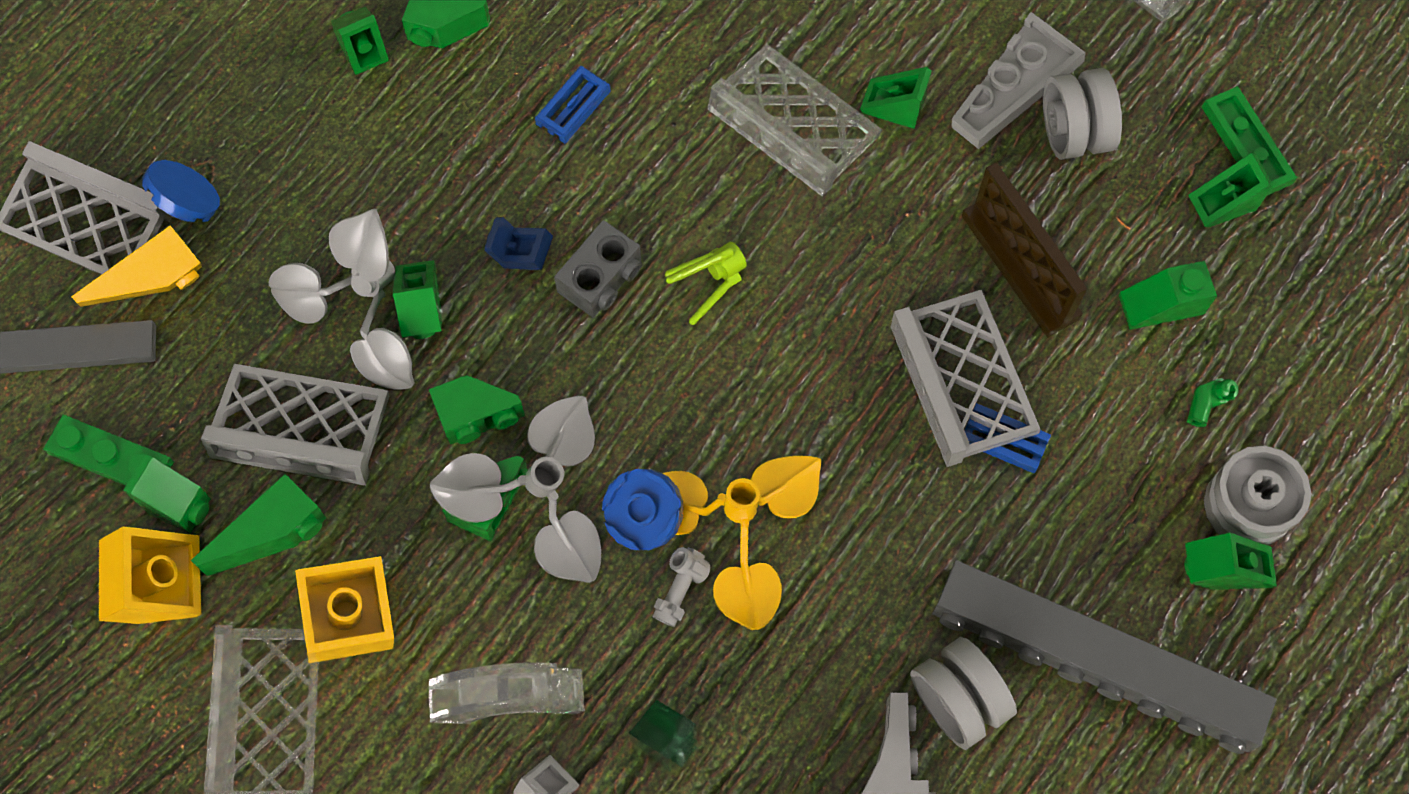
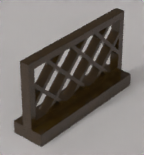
M997 162L986 167L976 201L973 205L963 210L962 218L1048 338L1080 320L1083 313L1078 306L1088 288Z

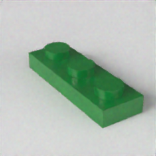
M1238 86L1205 100L1201 108L1235 161H1240L1252 152L1257 155L1273 184L1267 195L1294 183L1297 176Z
M64 414L61 416L43 448L51 456L125 486L145 454L155 458L169 468L174 463L170 457Z

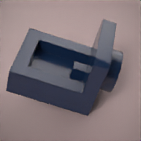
M496 217L487 237L485 251L505 269L542 270L553 235L546 228L513 227L504 217Z

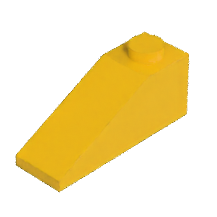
M170 225L71 297L82 307L171 291L176 286L183 290L200 277L197 271L202 266Z

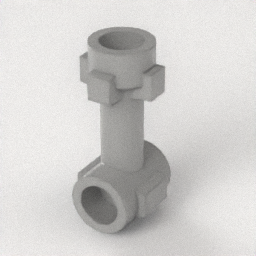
M684 547L678 548L672 554L670 568L676 571L677 575L665 600L657 599L654 605L653 618L671 627H675L677 621H681L685 612L680 608V605L691 582L701 583L709 575L710 564L704 560L705 555L689 547L687 549Z

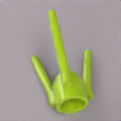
M730 241L706 255L667 270L665 272L666 282L672 284L708 268L710 274L716 280L721 278L725 280L689 319V323L694 325L730 287L742 280L738 272L745 269L747 264L739 247Z

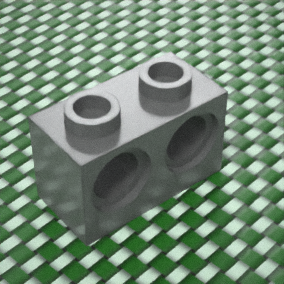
M603 220L554 276L557 293L594 318L601 309L605 311L614 303L618 295L617 290L625 281H632L642 267L640 245ZM611 253L622 255V258L617 261L605 259ZM588 281H594L599 284L592 290H585L580 287Z

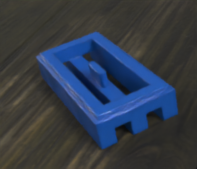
M580 66L535 117L536 125L540 128L544 126L549 134L552 136L556 134L559 136V140L566 144L611 92L610 84L583 66ZM583 80H588V82L578 92V94L574 95L573 98L567 103V106L558 115V117L554 121H552L550 118L569 98V96L576 90V88L583 82ZM591 94V96L585 101V103L578 109V107L584 102V100ZM578 109V111H577V112L572 116V118L565 124V126L562 127V126L564 125V123L571 117V115Z
M977 403L973 410L994 421L999 413ZM1004 414L999 421L1000 424L1013 430L1027 426L1025 423ZM969 419L965 428L969 443L972 444L984 440L972 434L973 430L988 435L991 428ZM1041 430L1039 434L1026 438L1038 443V445L1024 439L1007 444L1033 454L1032 459L1002 446L984 451V453L1035 474L1051 434ZM995 431L992 437L1000 435L1001 433Z

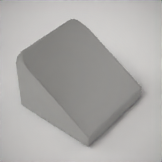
M549 755L520 779L513 794H572L579 787V784Z

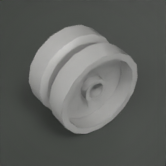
M1098 68L1081 72L1078 80L1071 73L1047 78L1043 92V114L1046 133L1055 156L1060 160L1080 157L1084 155L1086 148L1092 154L1117 150L1121 141L1122 112L1119 94L1110 72L1105 68Z
M1269 446L1247 447L1232 455L1207 485L1204 505L1206 516L1219 535L1233 533L1265 545H1270L1281 539L1300 522L1309 509L1312 493L1308 476L1297 460L1283 450Z
M959 637L941 651L942 663L929 658L913 669L910 676L918 696L935 722L958 747L966 751L986 736L985 724L998 728L1017 714V709L1010 690L989 659L968 639Z

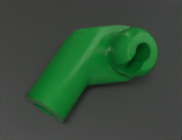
M1219 378L1198 386L1193 394L1187 422L1192 426L1205 427L1211 408L1225 404L1237 397L1239 389L1236 382L1232 379Z

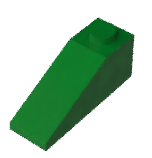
M284 474L191 561L206 576H210L296 547L302 541L312 539L322 528V522L326 519V516Z

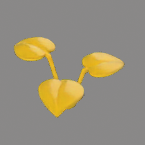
M787 456L769 460L757 467L752 474L751 480L740 478L732 481L727 487L726 494H718L717 499L707 507L704 506L708 500V491L699 477L685 471L662 473L668 476L678 487L684 503L683 520L676 535L693 532L698 525L699 515L708 516L721 505L724 506L725 514L730 520L740 523L741 568L728 567L719 573L714 582L713 597L717 607L726 617L750 630H760L772 620L780 604L782 586L777 572L771 565L767 563L748 565L749 521L755 517L758 505L763 506L766 503L770 511L781 518H797L808 513L814 506L819 491L821 459L818 457Z

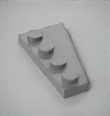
M1030 12L1024 20L1022 29L1018 34H1014L1007 43L1005 52L999 60H995L990 66L988 75L981 84L976 85L953 116L952 128L976 148H981L1043 96L1047 78L1071 73L1085 60V52L1034 13Z

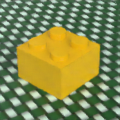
M381 556L295 570L308 663L393 649L394 633Z

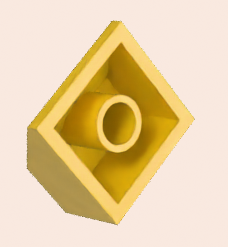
M123 526L100 539L99 621L143 624L200 616V569L191 561L200 552L199 535Z

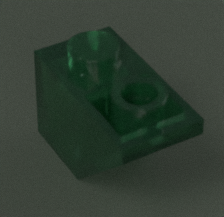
M655 700L629 732L630 740L669 772H671L676 764L683 768L698 749L695 746L698 742L696 740V724L658 700Z

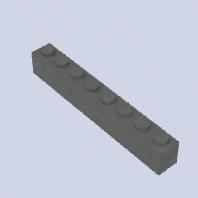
M957 560L950 570L932 614L939 617V622L947 628L955 631L967 629L979 635L978 639L988 646L998 649L1006 646L1019 652L1018 657L1027 663L1041 666L1044 663L1058 669L1057 674L1074 683H1082V680L1097 686V691L1107 698L1121 701L1124 698L1138 704L1137 709L1140 712L1154 718L1165 716L1179 722L1178 727L1181 730L1196 736H1203V733L1218 739L1219 746L1237 754H1244V751L1250 752L1261 746L1277 700L1275 697Z

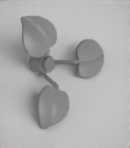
M370 209L359 215L339 221L331 228L329 233V246L335 260L343 267L352 268V274L348 278L332 286L321 288L320 275L314 268L303 263H288L272 273L269 278V287L275 300L290 317L307 324L318 322L325 316L328 307L324 296L330 295L349 285L352 286L358 295L373 297L360 329V334L363 338L356 340L351 345L352 360L358 371L372 383L388 389H408L414 386L415 382L412 376L411 357L405 343L396 333L388 329L376 328L371 332L369 331L379 303L386 296L382 289L395 278V268L389 260L388 245L377 209Z
M585 396L569 397L556 401L542 409L533 418L527 433L528 444L534 451L546 454V456L536 460L526 472V475H521L518 479L499 485L501 470L498 465L486 455L470 453L459 456L451 461L430 482V490L443 509L461 520L473 523L491 520L501 512L503 507L501 492H507L525 485L532 495L547 497L549 499V520L552 525L543 527L535 537L534 553L539 565L549 574L562 579L591 583L597 578L601 565V544L596 527L586 515L579 511H570L564 514L560 520H558L556 515L558 494L555 490L564 479V469L562 466L570 467L582 463L589 457L594 447V428Z

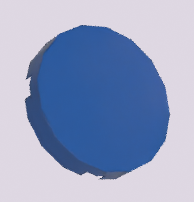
M169 160L154 161L142 177V186L145 192L149 189L153 194L151 200L154 204L170 216L182 221L195 222L197 218L202 219V222L209 221L220 206V198L214 186L204 176L181 163Z
M635 469L620 474L609 485L602 504V511H604L606 520L604 523L608 533L617 543L631 550H653L667 544L677 534L683 520L684 503L678 487L668 476L652 469Z

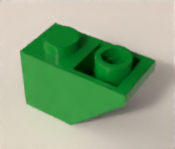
M468 375L429 389L450 445L457 442L459 444L470 443L478 439L481 433L493 428L499 430L509 428L515 425L519 418L525 416L518 395Z

